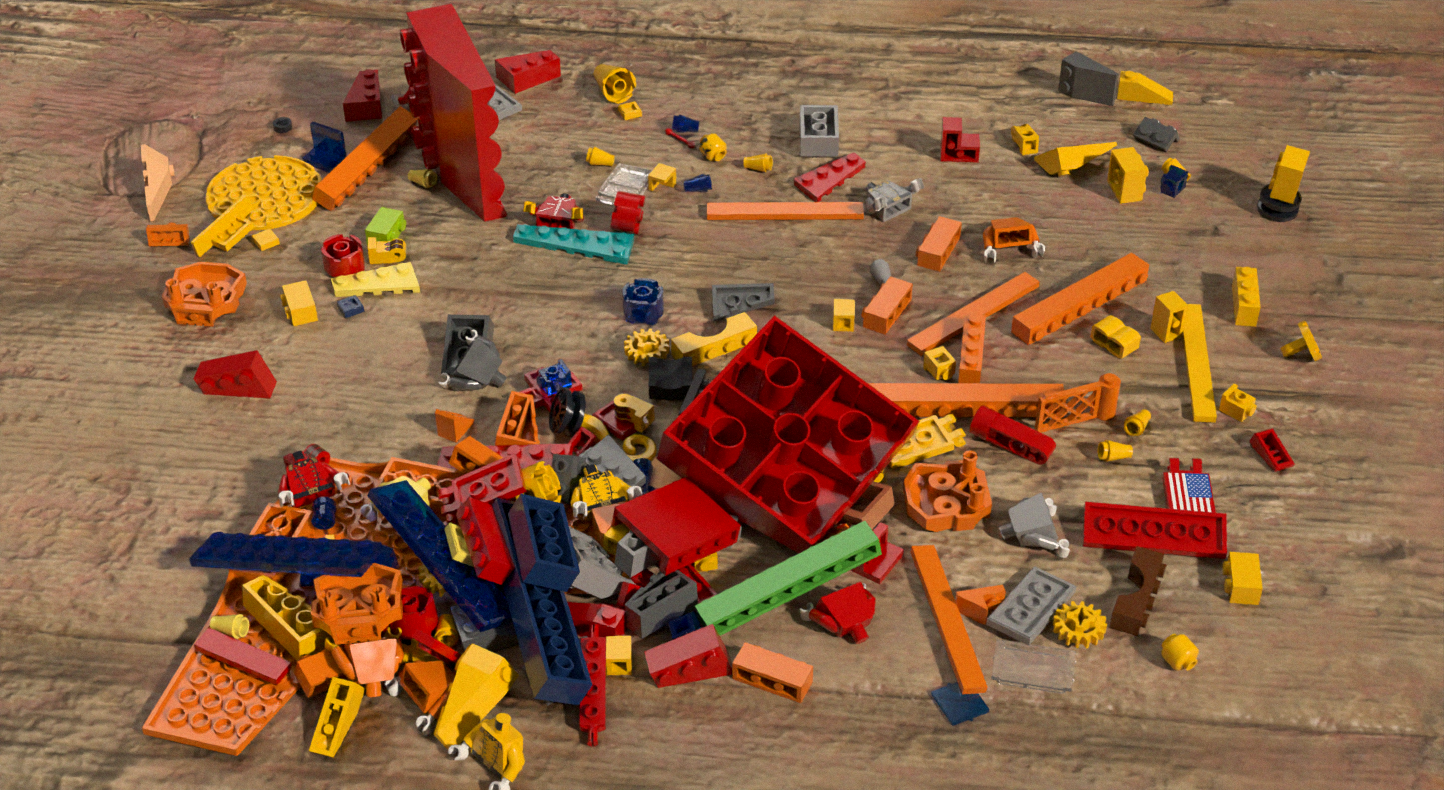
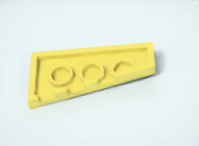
M411 262L331 278L335 297L362 296L364 292L382 295V291H394V294H401L403 290H413V293H420V287Z

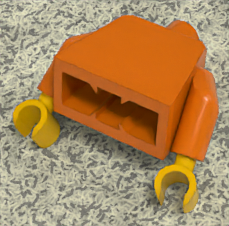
M388 627L381 640L370 641L368 639L367 642H347L342 647L329 642L328 637H326L324 644L325 648L331 651L338 667L348 679L357 684L366 685L367 697L382 695L381 681L392 680L404 659L402 643L398 639L402 634V630L398 627L394 632L395 635L390 632V627Z

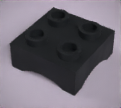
M649 357V399L685 398L692 383V357H683L677 360Z

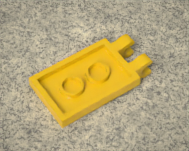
M953 414L940 419L934 415L919 420L920 422L914 435L890 461L891 468L896 469L954 450V445L957 447L964 446L966 442L962 437H965L966 434L962 428L956 429L953 424L956 422Z

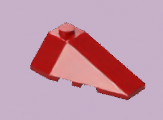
M567 601L577 636L584 637L587 635L589 637L590 624H593V628L594 624L599 625V637L623 636L628 629L625 607L611 603Z

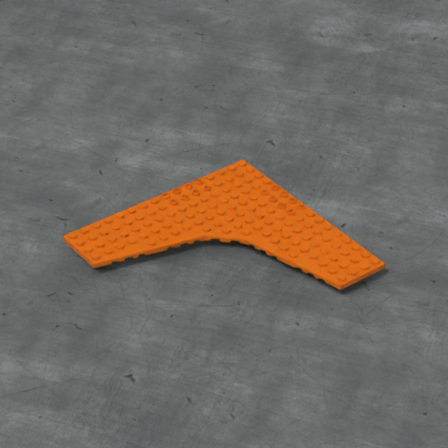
M331 457L328 465L339 473H347L350 485L342 484L341 490H338L335 484V496L299 508L292 507L289 502L284 503L283 507H280L279 500L275 503L269 502L229 566L228 577L218 603L195 642L210 628V621L213 616L242 614L249 620V630L245 637H240L237 640L291 662L292 669L278 685H274L196 651L194 642L143 725V734L238 756L301 688L294 674L297 660L243 606L242 585L264 575L287 588L289 594L293 596L299 595L305 599L306 604L312 606V601L317 599L314 585L315 578L340 566L377 563L401 570L402 589L411 586L423 587L419 580V566H423V559H430L419 552L417 547L412 546L414 537L409 539L408 544L404 542V533L411 531L412 527L406 529L378 512V516L374 521H369L361 514L360 509L363 505L371 503L370 498L381 483L393 481L401 476H406L414 482L423 477L426 478L431 485V488L428 490L430 505L423 527L417 532L421 540L446 521V516H442L441 507L444 506L442 499L439 500L437 491L441 488L452 486L451 480L465 474L456 469L391 457L389 461L382 463H358ZM513 497L509 500L516 502L517 499L516 497ZM562 503L569 527L593 537L598 542L592 526V520L584 522L582 513L577 514V517L574 518L571 505ZM326 535L335 536L337 548L336 568L327 569L324 558V539ZM607 552L610 555L608 559L615 564L616 556ZM472 567V578L468 580V586H461V592H505L503 584L477 577V574L473 573ZM625 572L622 573L624 578L631 579ZM576 587L569 588L567 592H564L565 594H589Z

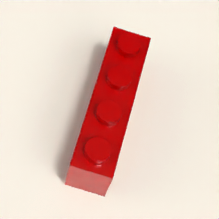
M468 497L463 505L458 508L456 516L477 577L502 585L515 566L493 506Z

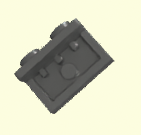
M1144 117L1133 134L1135 139L1164 152L1168 151L1174 141L1178 142L1180 140L1178 132L1173 126H1165L1157 119H1149L1147 117Z
M553 455L552 468L557 474L561 489L557 490L558 495L562 494L561 501L571 502L573 491L579 486V479L585 475L583 469L587 466L586 458L574 455Z

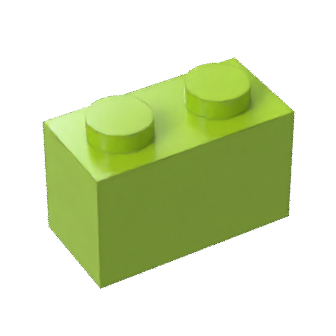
M381 207L365 229L367 246L368 237H376L377 241H391L398 238L400 233L406 228L403 211Z

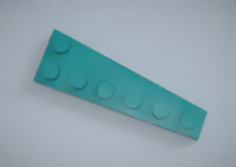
M517 224L513 235V242L553 251L564 249L569 254L580 252L585 253V257L593 258L595 255L603 257L605 261L628 265L634 243V234Z

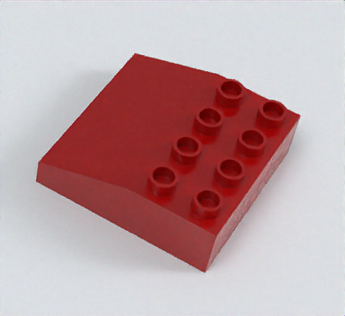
M452 4L406 12L408 28L401 29L399 33L402 48L405 53L409 52L411 62L404 63L407 83L409 86H414V94L408 96V104L412 117H418V126L412 127V135L416 149H421L425 168L435 169L441 183L484 222L508 217L500 199L504 192L505 184L500 174L494 171V168L497 167L501 160L502 151L499 144L489 138L496 131L499 123L496 111L487 104L495 93L496 85Z
M774 315L663 432L656 459L679 477H688L728 514L738 516L740 521L797 553H801L823 541L845 513L914 435L920 421Z

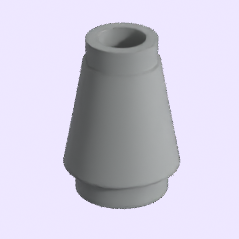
M878 259L870 265V273L880 285L886 283L891 276L889 264L883 259Z

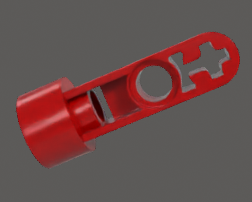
M981 405L977 410L969 428V433L1038 465L1045 464L1056 449V443L1051 437L984 405Z

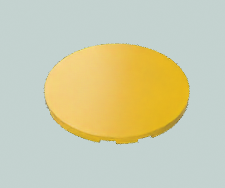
M274 155V158H263L262 156L248 158L247 162L238 165L234 163L226 167L211 180L205 196L206 204L211 215L217 219L246 194L249 196L254 208L245 217V219L253 222L254 228L252 230L275 229L304 218L318 206L319 203L312 200L315 186L322 178L313 166L297 158Z

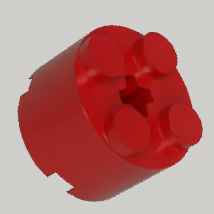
M618 191L614 202L615 207L614 212H612L610 228L638 235L640 223L638 222H642L644 214L641 207H644L646 196Z
M337 234L323 242L321 253L324 270L328 275L339 277L365 270L362 243L358 237L350 234L349 237H343V234Z
M420 586L403 588L401 590L402 619L389 624L391 633L395 635L396 628H401L402 634L398 638L401 641L413 639L412 635L416 629L431 636L439 621L433 594L431 592L428 593L426 588Z

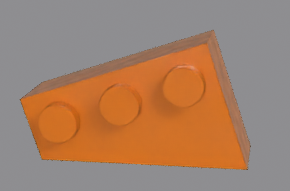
M511 391L496 434L495 445L540 444L537 434L538 427L535 420L536 413L533 395Z

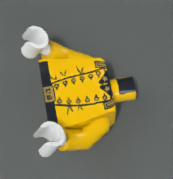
M591 464L583 469L586 477L579 479V486L574 489L570 504L573 509V517L575 518L577 514L582 513L584 522L592 520L593 508L628 502V499L630 501L638 496H642V490L639 486L631 487L620 478L614 477L611 471L599 473L596 465Z
M499 713L496 717L485 719L476 725L463 738L464 742L461 745H452L448 753L455 754L459 751L458 756L454 760H465L469 754L468 748L471 747V753L502 780L501 782H492L489 790H510L509 782L514 781L525 763L523 736L511 725L510 715Z

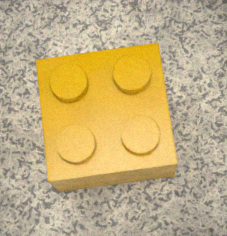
M1289 145L1286 146L1285 152L1280 151L1268 188L1272 190L1270 198L1293 204L1310 151Z
M1134 147L1111 150L1107 182L1119 203L1142 201L1143 193L1146 191V177L1149 174L1147 165L1143 163L1140 154L1136 152Z

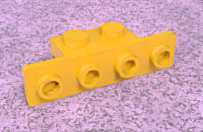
M244 194L191 241L196 256L201 257L212 246L228 252L254 228L253 222L245 219L254 209L248 195Z

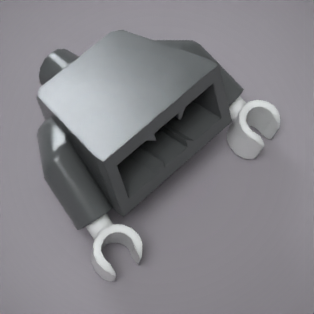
M471 330L473 338L465 336L469 347L451 374L453 377L450 378L447 373L441 374L443 378L447 379L445 382H438L444 389L452 387L462 390H479L480 388H485L490 381L501 387L507 378L497 371L502 360L495 343L483 336H478L476 330Z

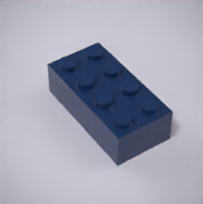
M520 494L510 509L508 516L522 580L524 583L567 592L580 573L564 505Z

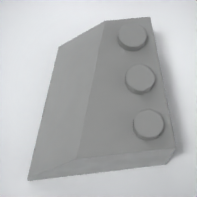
M569 527L580 570L570 588L576 587L603 599L620 593L623 581L635 584L631 579H626L622 576L623 571L608 559L610 555L593 537Z

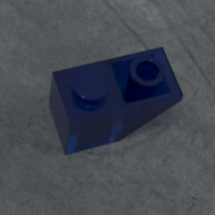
M696 611L668 622L673 640L701 629Z

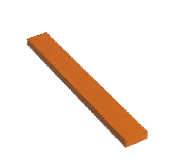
M863 202L707 203V220L864 219Z
M1023 272L909 338L907 346L922 356L924 352L936 348L963 332L965 314L986 315L987 318L1038 288L1040 281Z
M911 546V556L962 695L986 693L988 688L935 546Z

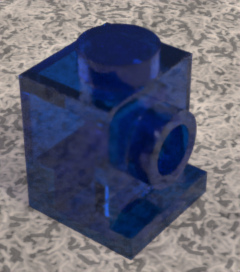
M1170 165L1169 172L1165 173L1160 181L1161 193L1175 198L1186 187L1188 171Z
M562 359L558 360V364L538 370L537 384L540 389H544L548 396L556 394L560 388H572L571 371Z

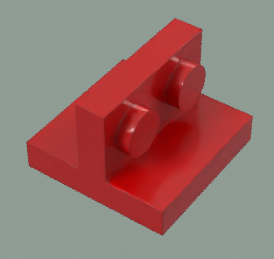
M881 522L872 531L879 539L882 554L850 570L877 584L884 580L904 553V549L887 542L888 525Z

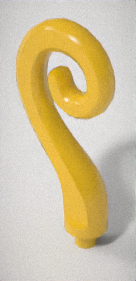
M585 413L581 426L600 440L605 438L609 434L606 426L596 417ZM634 434L627 437L623 442V450L633 462H636L637 467L651 463L656 456V444L646 435ZM641 444L646 448V451L640 455H635L636 448L634 445Z

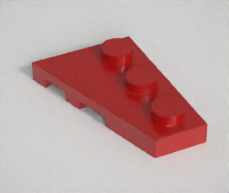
M416 629L412 635L413 639L420 642L417 647L449 666L453 662L456 664L462 656L419 629Z

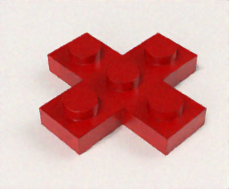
M541 367L524 374V380L530 388L520 391V393L533 395L535 409L544 405L550 412L554 396L560 388L570 389L571 392L582 391V383L573 372L553 379L545 368Z

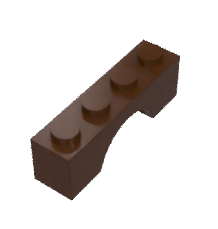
M1136 546L1130 563L1128 579L1134 582L1139 590L1129 595H1118L1109 628L1134 636L1139 635L1141 627L1146 628L1149 614H1146V612L1153 609L1155 597H1152V595L1158 594L1161 584L1158 578H1163L1167 565L1163 564L1165 554Z

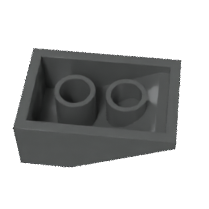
M1076 51L1062 59L1058 90L1071 98L1113 106L1119 74Z
M448 314L441 374H452L469 347L465 336L473 338L471 330H476L478 336H483L493 341L494 323L490 315Z
M471 600L450 607L463 652L469 644H475L493 653L519 645L507 601Z

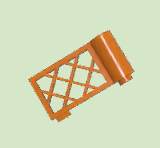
M1107 373L1101 375L1098 382L1060 392L1055 390L1044 393L1043 396L1038 398L1034 430L1042 433L1094 418L1104 421L1113 419L1116 414L1121 385L1120 378L1115 374ZM1093 391L1087 399L1084 398L1088 392ZM1074 396L1067 404L1064 403L1069 397ZM1080 400L1083 402L1076 409H1073ZM1054 401L1048 409H1045V403ZM1060 405L1063 407L1056 415L1053 414ZM1088 406H1090V412L1081 414ZM1069 411L1072 412L1067 418L1061 419ZM1049 416L1052 418L1048 423L1043 424Z

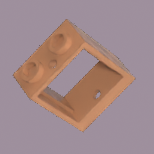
M873 481L860 496L872 500V502L863 512L849 509L835 527L845 523L851 527L866 521L869 527L873 529L895 505L892 487Z

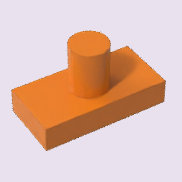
M171 222L167 225H147L146 227L149 246H189L190 244L188 224H175Z

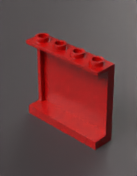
M688 477L673 481L633 500L619 504L614 508L611 524L614 527L624 523L661 558L659 570L665 576L737 543L741 527L734 518Z

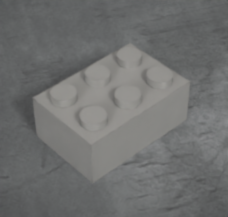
M800 105V156H838V106Z

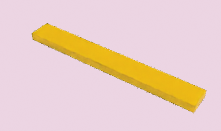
M1188 304L1182 337L1193 422L1216 423L1217 415L1201 304Z

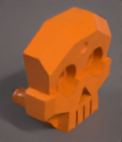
M197 262L175 268L173 278L165 282L166 288L162 294L164 307L172 312L177 324L186 325L188 323V325L196 324L197 326L204 324V326L213 327L216 318L236 312L239 306V298L243 295L247 284L245 273L225 263Z
M969 450L963 453V460L945 461L944 464L915 463L903 483L907 515L924 529L933 532L951 528L953 531L973 530L982 518H990L992 501L985 471L976 467L977 453Z
M377 563L340 566L314 579L317 599L312 601L311 607L313 626L330 634L334 639L335 645L347 642L357 643V641L367 642L368 639L370 641L381 640V632L393 621L402 619L401 570Z

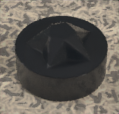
M287 117L275 119L273 121L274 131L278 133L289 132L292 129L291 119Z

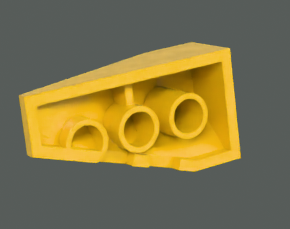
M1117 142L1059 147L1035 156L1034 160L1050 175L1058 174V177L1070 175L1069 171L1081 167L1116 147Z
M469 644L456 663L454 670L457 672L454 682L449 685L448 691L450 694L446 706L442 707L434 731L436 738L447 750L452 745H459L463 741V738L505 696L519 676L504 657L475 644Z

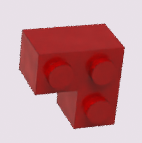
M943 117L940 160L944 162L979 163V134L962 133V118Z

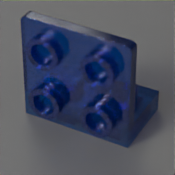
M311 122L310 128L314 148L303 157V161L314 168L330 173L347 157L343 132Z

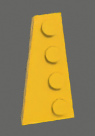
M264 575L242 585L243 606L297 661L305 655H314L321 652L325 648L326 637H328L329 642L335 643L333 637L325 630L314 628L311 617L312 606L306 604L304 598L299 595L293 596L289 594L287 588Z

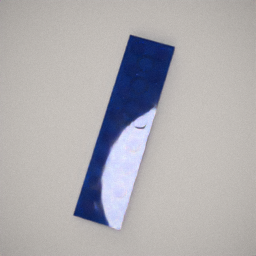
M407 480L370 489L367 495L368 498L480 632L513 622L507 599L497 586L491 581L477 577L474 567L452 559L445 533L446 526Z
M215 532L193 553L189 561L191 567L362 577L382 553L383 547L381 542H372L370 540L354 541L349 539L306 538L304 536L286 537L284 535L265 536L264 534L247 535L243 533Z

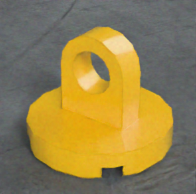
M1304 320L1297 323L1303 337L1282 346L1280 350L1283 356L1288 357L1309 348L1314 361L1322 359L1320 350L1307 322Z

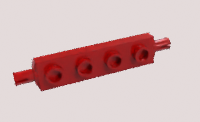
M590 624L589 637L581 638V649L591 678L592 687L580 703V731L588 732L587 745L591 747L592 738L594 746H597L598 732L606 730V637H599L598 624H594V628L593 624Z

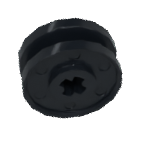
M1269 184L1264 186L1257 203L1259 213L1267 219L1276 222H1287L1295 219L1302 201L1299 191H1297L1294 202L1291 204L1270 198L1272 190L1268 189Z
M560 388L557 391L549 413V428L551 432L557 434L563 432L566 436L571 437L575 435L581 427L585 415L586 400L583 392H571L567 388Z

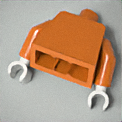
M1018 217L991 220V226H988L983 232L984 249H986L984 252L985 263H987V258L989 257L994 259V263L996 262V251L993 248L1029 244L1033 245L1031 252L1033 258L1037 257V252L1043 257L1045 246L1039 243L1040 239L1034 225Z
M417 660L413 663L405 664L404 669L398 673L399 676L397 678L394 676L392 680H386L385 686L390 696L400 694L402 686L423 713H430L428 716H420L416 720L418 730L423 725H426L422 732L424 736H427L433 731V720L439 719L442 707L446 706L450 694L448 688L450 683L454 682L457 671L452 672L443 661L425 662Z

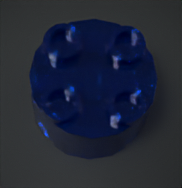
M649 278L634 279L632 284L630 282L625 284L622 289L625 320L629 323L656 324L664 313L662 285L660 287L656 280Z

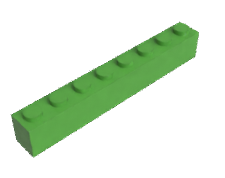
M866 521L853 525L849 529L833 535L829 539L811 546L807 550L789 557L787 560L769 567L765 571L747 578L743 582L695 605L699 621L703 627L713 624L719 636L881 555L879 539Z

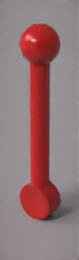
M671 128L665 129L666 135H672L688 145V148H695L694 141L684 139L672 132Z

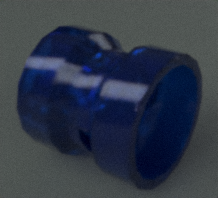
M319 497L314 500L311 518L312 525L321 530L332 528L335 524L336 502L329 497Z

